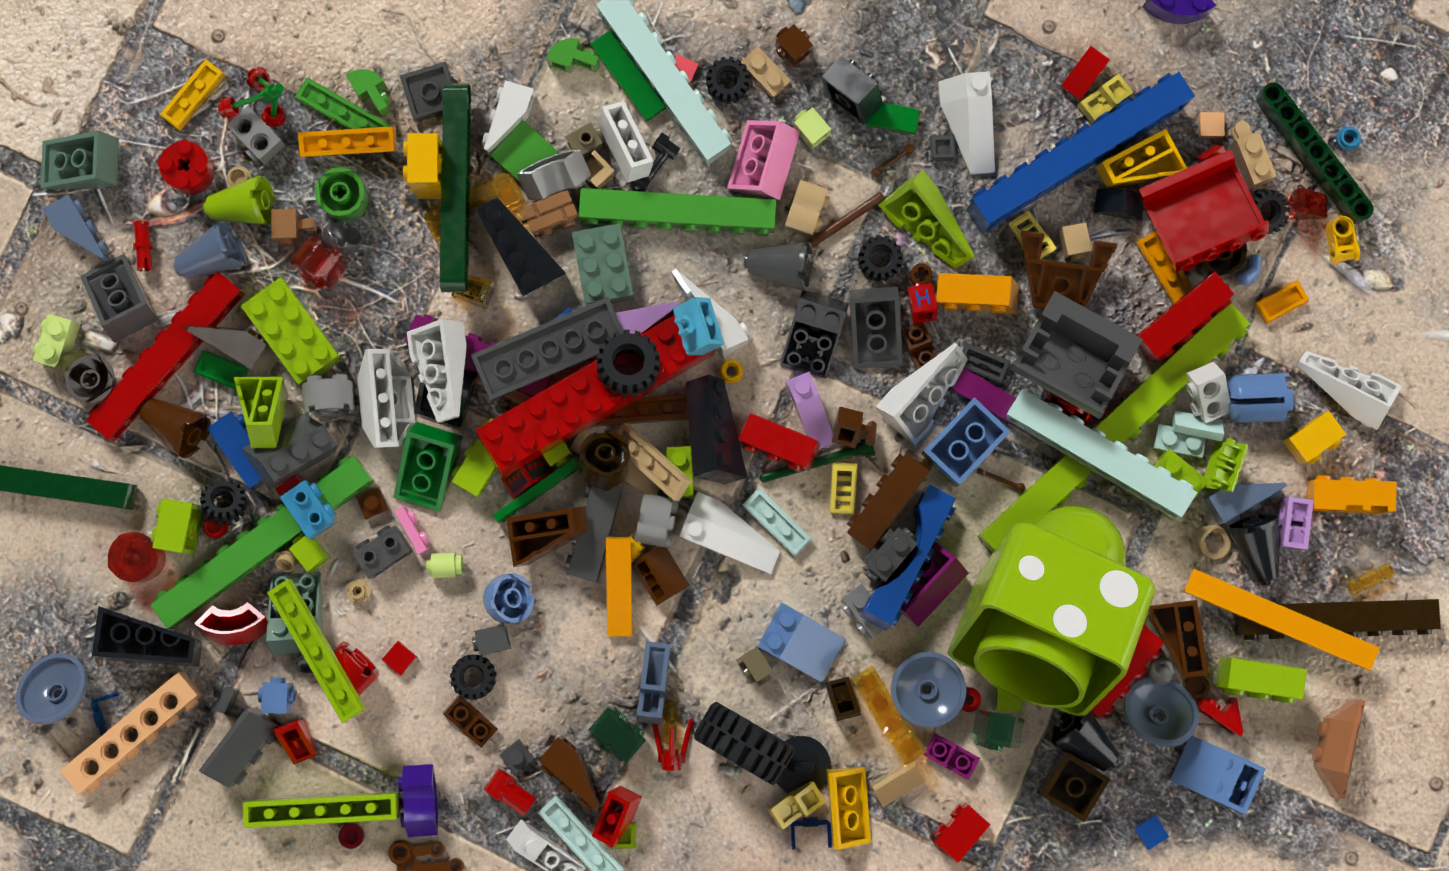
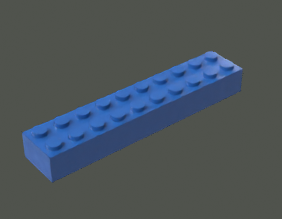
M1180 72L1173 76L1170 73L1166 74L1157 81L1158 83L1152 89L1150 86L1145 87L1137 93L1138 96L1132 101L1129 98L1116 106L1117 109L1111 114L1107 111L1096 118L1097 121L1091 126L1086 124L1079 128L1071 139L1068 136L1064 137L1055 144V147L1050 152L1047 149L1043 150L1034 157L1035 159L1029 165L1027 162L1022 163L1014 169L1015 172L1009 177L1005 174L993 182L994 185L990 189L986 190L984 187L974 193L973 198L969 200L970 205L967 211L980 232L983 234L1183 110L1195 95Z

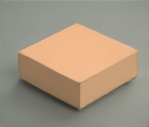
M1200 112L1198 114V138H1223L1225 136L1224 113Z

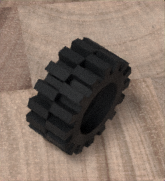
M730 56L729 59L721 57L720 61L716 59L713 65L709 66L706 75L707 90L709 94H712V98L714 100L716 98L719 99L720 103L727 101V104H731V101L736 103L739 101V98H743L745 93L748 92L750 74L749 70L747 71V66L745 64L742 65L741 60L738 58L735 61ZM731 72L735 74L737 84L730 89L723 88L718 81L722 73Z
M1254 190V193L1250 194L1259 211L1265 202H1268L1271 207V213L1267 219L1269 222V233L1267 234L1280 231L1279 227L1286 225L1283 220L1289 219V216L1285 215L1286 212H1290V207H1285L1286 204H1289L1288 200L1283 199L1285 196L1276 190Z
M877 235L875 238H869L862 245L858 255V265L862 269L863 275L866 274L868 279L872 280L873 278L877 282H880V280L887 281L889 278H893L899 271L903 262V252L901 253V247L896 244L895 239L891 240L886 235L885 237ZM879 249L886 251L890 257L888 265L885 267L875 266L871 261V254Z
M220 477V482H216V479L211 480L212 485L207 483L205 490L202 489L200 503L204 517L207 520L210 518V522L213 524L218 521L219 526H223V521H227V525H232L233 519L235 522H238L240 520L239 515L243 517L247 509L244 487H240L238 481L233 483V479L229 477L227 482L224 481V477ZM228 495L234 501L229 507L219 508L215 506L214 500L218 496Z
M475 654L463 656L451 668V686L462 698H467L468 700L483 698L493 690V686L496 684L497 673L495 672V667L488 658ZM470 667L480 669L483 674L482 682L476 687H471L464 681V673Z

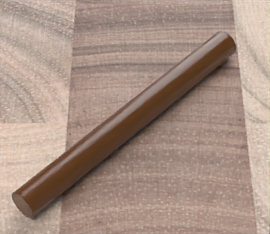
M878 192L806 242H810L813 249L885 200L881 192Z

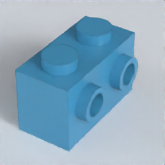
M304 480L280 498L306 537L313 540L337 523L334 518L337 514L329 503L324 504L320 498L323 493L315 482L311 484L309 481Z

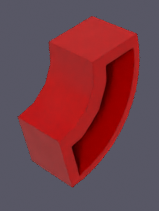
M248 602L242 607L230 611L220 610L211 606L194 623L202 636L222 645L246 644L267 633L266 617Z

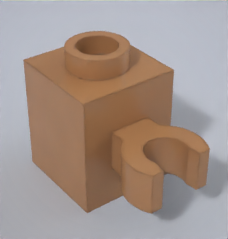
M271 209L272 239L279 243V246H294V243L301 242V231H317V221L314 218L301 219V214L297 209Z

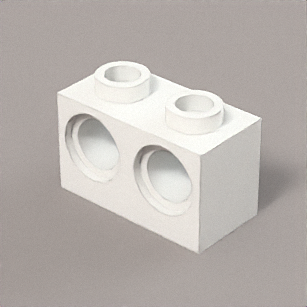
M1214 362L1188 372L1189 383L1186 384V388L1192 397L1190 407L1196 417L1199 416L1205 424L1229 414L1230 397L1225 373Z

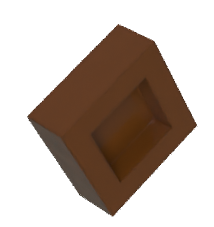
M380 487L356 496L366 520L389 510Z

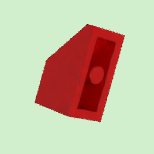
M621 785L609 791L592 837L614 848L634 819L642 796Z

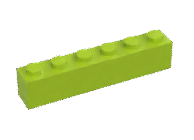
M400 792L248 800L243 802V828L396 820L400 818L401 814Z

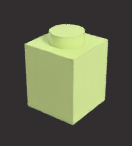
M813 107L808 111L804 109L795 116L794 119L796 121L793 128L800 132L799 136L811 150L830 136L831 128Z

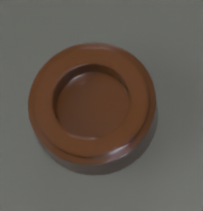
M1204 676L1189 677L1183 683V687L1191 694L1193 699L1206 697L1210 690L1209 681Z

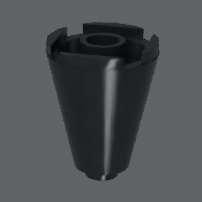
M1262 514L1258 515L1259 519L1251 520L1250 517L1232 523L1228 528L1229 533L1254 581L1260 582L1261 585L1275 583V579L1279 577V520L1277 515Z
M1091 711L1085 716H1075L1065 712L1060 717L1063 721L1060 726L1054 725L1052 728L1050 741L1058 748L1101 771L1112 770L1117 766L1119 752Z

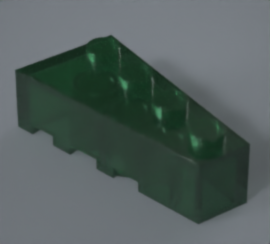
M977 709L971 738L977 740L976 745L1002 752L1003 747L1020 748L1025 719Z

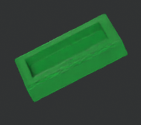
M202 350L193 373L236 390L234 377H247L250 369Z

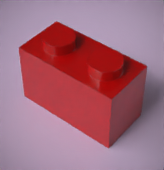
M964 803L962 806L958 804L950 813L952 818L946 825L942 823L933 833L936 837L932 841L957 863L991 825L967 803Z

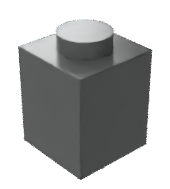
M506 624L474 631L475 637H472L474 651H479L480 656L512 649Z

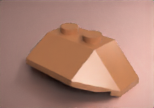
M1352 699L1325 716L1323 722H1320L1318 725L1317 735L1319 736L1318 746L1314 747L1312 753L1313 767L1332 797L1345 799L1366 702L1364 700Z

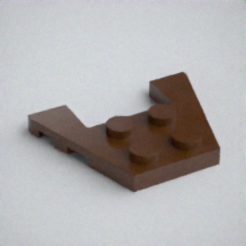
M1021 230L1032 306L1045 309L1054 291L1085 307L1096 288V283L1102 272L1105 271L1109 259L1115 253L1117 244L1094 240L1090 265L1040 259L1044 234Z

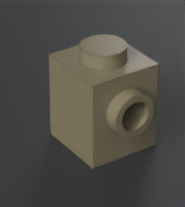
M591 122L565 136L571 150H581L584 159L590 157L594 150L599 152L604 149L602 141L605 140V137L600 128H594Z

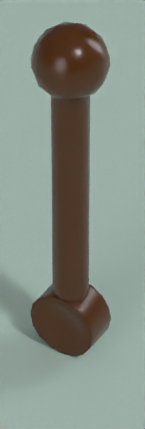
M907 144L898 155L879 168L872 169V176L879 177L883 170L906 154H912L914 151L913 145Z
M978 468L976 472L1014 487L1020 493L1025 491L1023 483H1014L981 468Z

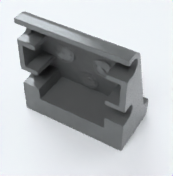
M1054 291L1010 370L1100 419L1143 339Z

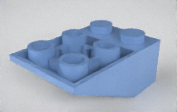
M1191 736L1186 741L1170 781L1246 815L1266 768Z

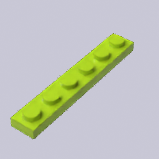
M292 579L285 580L267 592L340 721L346 723L365 711L366 708Z

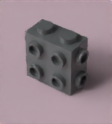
M898 527L894 531L891 528L887 530L879 540L882 545L878 549L875 547L871 549L863 558L866 562L863 566L866 570L864 575L873 583L878 581L880 583L885 582L918 544L914 541L916 536L905 527L904 529Z

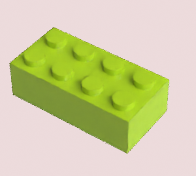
M282 277L241 305L244 312L299 386L302 387V384L307 382V377L314 375L322 376L344 360Z

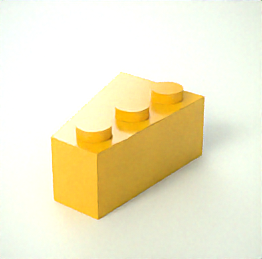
M1164 129L1101 162L1096 166V169L1106 188H1114L1158 181L1187 169L1167 129Z

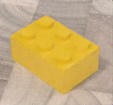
M407 133V141L403 142V154L407 156V166H403L404 181H407V186H410L411 192H414L417 199H441L442 141L438 133Z

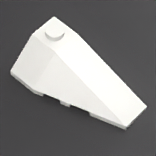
M990 71L964 73L939 81L940 108L946 116L950 125L949 128L957 141L959 151L970 175L994 174L995 160Z

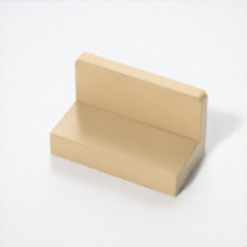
M913 759L870 784L882 807H885L925 782Z

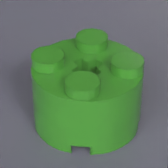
M343 167L332 168L324 173L315 186L316 201L330 218L336 221L348 222L357 219L365 213L369 202L368 189L361 178L353 171ZM342 191H345L347 194L340 199L338 196H341Z

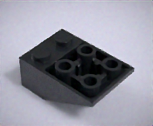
M802 291L780 365L805 373L810 372L812 375L826 379L849 303L810 291Z

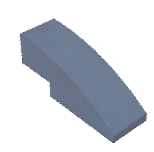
M646 641L637 722L660 725L662 723L671 644Z

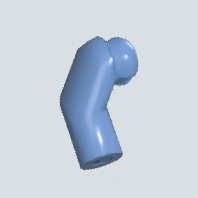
M1257 254L1249 255L1248 268L1244 272H1237L1235 275V282L1238 285L1249 286L1259 278L1262 256Z

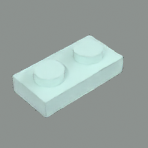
M1157 424L1152 449L1161 451L1171 449L1176 454L1203 458L1206 438L1177 433L1173 431L1172 426Z

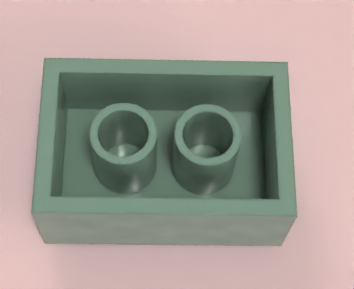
M620 223L572 232L585 306L609 297L611 304L634 300Z

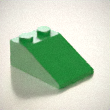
M416 422L406 434L393 498L440 512L452 479L451 474L459 457L463 436Z

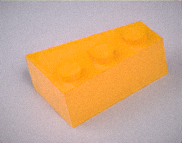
M939 273L936 302L946 311H957V308L967 309L969 312L986 311L1017 315L1020 286L1012 276Z
M1323 475L1315 476L1314 480L1307 481V499L1314 500L1312 511L1375 515L1396 512V481H1380L1377 478H1365L1364 481H1356L1355 477H1340V480H1331V476Z

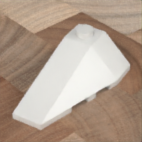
M677 269L672 271V276L687 301L694 297L710 298ZM710 298L724 341V345L717 349L724 358L746 345L749 340L747 336L750 333L743 322L739 324L736 318Z
M441 319L408 331L409 354L412 362L417 364L420 371L418 375L420 382L425 383L428 390L427 398L437 422L441 423L459 417L466 355L463 322Z
M954 343L894 386L876 405L877 410L885 421L915 446L932 427L935 421L932 417L938 406L943 407L946 401L943 399L949 387L954 386L968 360L959 345Z
M1308 351L1304 353L1297 364L1352 417L1360 421L1364 426L1372 427L1376 430L1380 427L1402 388L1401 385L1382 375L1373 372L1370 376L1358 372V367L1350 365L1349 368L1338 366L1337 362L1333 359Z
M699 492L694 499L679 535L681 539L768 574L772 573L780 553L776 547L724 503Z

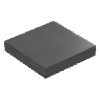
M446 61L400 75L415 123L443 114L444 84H453Z

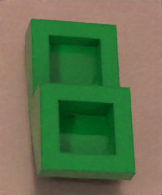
M883 103L865 125L870 128L890 129L893 133L916 135L921 111Z

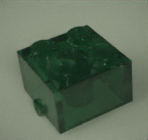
M607 707L588 729V733L603 745L605 751H610L621 762L627 764L646 741L643 737L645 732L635 723L632 726L624 721L626 716L618 708L614 707L611 710Z

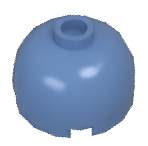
M516 573L503 574L494 578L485 588L483 595V604L486 612L495 621L505 624L517 623L526 619L531 613L534 604V596H531L529 588H532L530 583L523 576Z

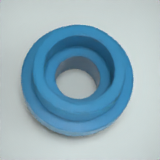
M1351 126L1342 128L1336 135L1337 145L1345 151L1354 150L1361 142L1359 131ZM1349 136L1351 143H1347L1344 137Z

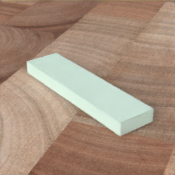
M558 795L538 812L591 871H623L625 869L599 840L592 837L591 831Z

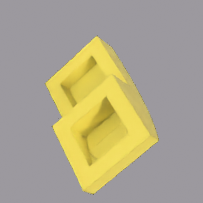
M1118 74L1077 106L1089 122L1093 124L1097 121L1096 118L1107 111L1110 112L1134 92Z
M811 781L786 794L767 807L778 827L783 830L802 815L806 817L826 803L815 783Z

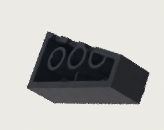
M497 196L474 207L522 296L566 274Z
M708 374L686 382L693 477L724 485L748 478L724 379Z
M98 606L92 657L110 661L199 667L203 642L196 638Z

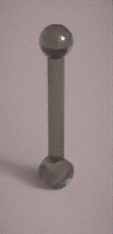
M812 170L805 171L803 181L808 182L809 179L813 178L814 173ZM794 197L789 205L784 207V213L787 215L789 214Z

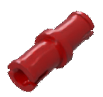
M142 220L134 221L135 242L133 243V249L136 250L137 271L142 272L143 268L144 272L152 271L151 250L153 249V243L150 242L149 221L144 220V224H142Z

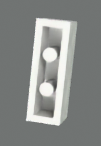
M621 101L602 107L598 125L626 182L648 177L654 161L625 102Z

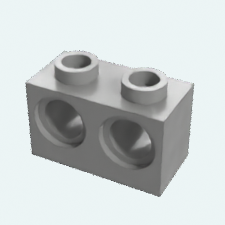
M246 106L238 116L234 117L227 124V127L232 131L229 136L238 145L242 142L248 148L245 152L255 163L260 160L266 165L286 146L249 106ZM251 124L249 132L241 133L244 125ZM268 141L266 149L258 150L260 142Z

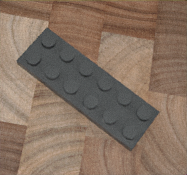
M606 297L476 352L471 357L490 401H493L597 357L601 344H605V339L608 336L612 338L615 332L619 331L620 334H624L609 297Z

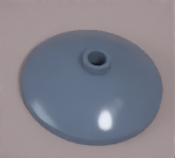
M921 652L908 657L898 666L891 682V697L899 714L908 722L920 727H938L951 721L962 709L966 698V683L960 668L950 658L935 652ZM926 684L931 688L929 694H924L922 691V687Z
M65 653L48 655L34 663L25 672L17 688L16 705L20 714L28 721L40 725L55 723L68 716L78 706L86 691L87 672L84 665L74 656Z
M1150 677L1142 679L1130 688L1125 697L1124 713L1130 727L1138 736L1154 745L1165 747L1180 745L1193 735L1198 726L1199 712L1195 700L1183 686L1172 680L1167 684L1160 685L1153 682Z

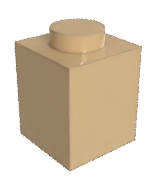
M1086 223L1064 226L1058 231L1064 260L1071 259L1072 262L1082 261L1092 252Z

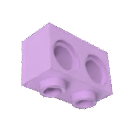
M1296 497L1281 498L1278 517L1279 548L1297 551L1308 550L1314 500Z

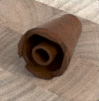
M155 398L145 401L140 407L141 420L181 458L185 459L194 455L200 449L197 446L200 440L206 441L209 435L207 428L211 426V420L202 412Z

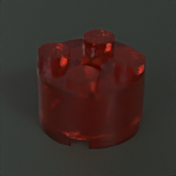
M311 235L309 239L304 240L288 264L293 270L298 267L301 270L300 276L321 290L325 287L326 291L330 292L347 268L346 263L343 261L344 256L335 249L329 251L323 247L324 243L320 239Z
M139 532L120 534L109 548L108 568L116 577L123 581L144 583L161 573L166 561L165 552L162 549L152 548L151 535ZM135 554L140 557L139 561L134 559Z

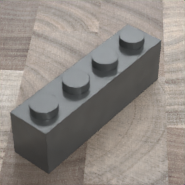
M587 484L584 497L588 498L586 513L589 531L571 542V545H574L575 548L573 555L568 554L564 568L568 569V575L598 583L606 553V537L611 535L623 486L617 485L609 491H604L601 488Z

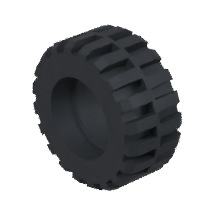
M718 702L710 705L694 733L696 741L771 785L778 783L794 755L793 746Z

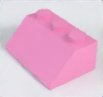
M747 120L727 189L759 199H775L780 201L800 132L782 121Z

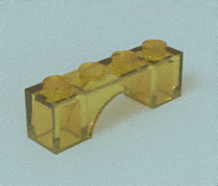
M505 172L500 173L492 178V182L485 185L480 183L470 189V209L495 196L499 198L509 211L525 204V200L511 172L508 174ZM435 205L427 209V213L423 217L434 240L440 246L441 206Z
M873 665L868 666L850 678L904 765L927 752L914 730L895 708L887 687Z

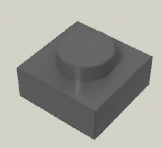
M520 739L499 755L514 774L535 759Z

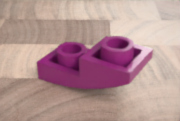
M936 733L923 754L967 780H970L981 759Z

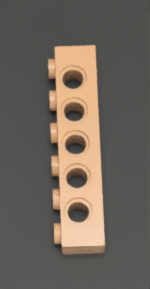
M178 672L62 768L60 772L78 794L94 792L102 785L99 782L106 775L108 777L113 776L121 769L120 764L124 760L130 761L141 752L139 748L145 743L149 745L159 738L160 730L165 726L170 728L180 720L178 715L184 710L189 712L200 703L198 699L203 694L185 672ZM171 695L176 696L178 704L174 709L168 704V699ZM152 711L158 715V721L155 725H152L148 719ZM131 728H135L138 731L136 741H132L129 737ZM112 744H115L119 750L115 758L109 752ZM93 760L99 765V770L96 774L90 770V763Z

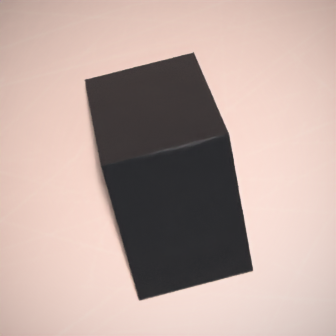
M1126 187L1097 189L1093 214L1141 221L1144 207L1140 201L1139 193Z

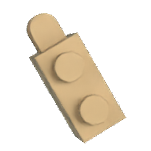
M1239 121L1231 129L1234 142L1229 148L1235 156L1237 168H1239L1249 190L1270 183L1277 175L1260 132L1252 133L1246 121Z

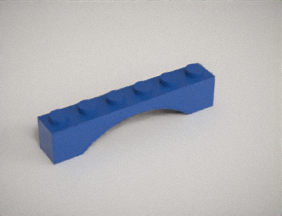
M931 484L923 491L913 510L916 522L915 542L918 544L914 547L911 559L898 578L885 586L875 589L870 594L859 615L860 617L885 631L891 625H897L902 615L899 612L902 604L906 605L913 594L910 590L913 582L917 584L924 572L920 569L923 562L930 560L934 549L931 548L934 541L938 542L945 531L942 528L944 521H949L955 511L952 505L956 498Z

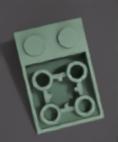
M321 572L271 575L270 590L285 580L292 579L323 633ZM269 597L266 642L271 654L301 653Z

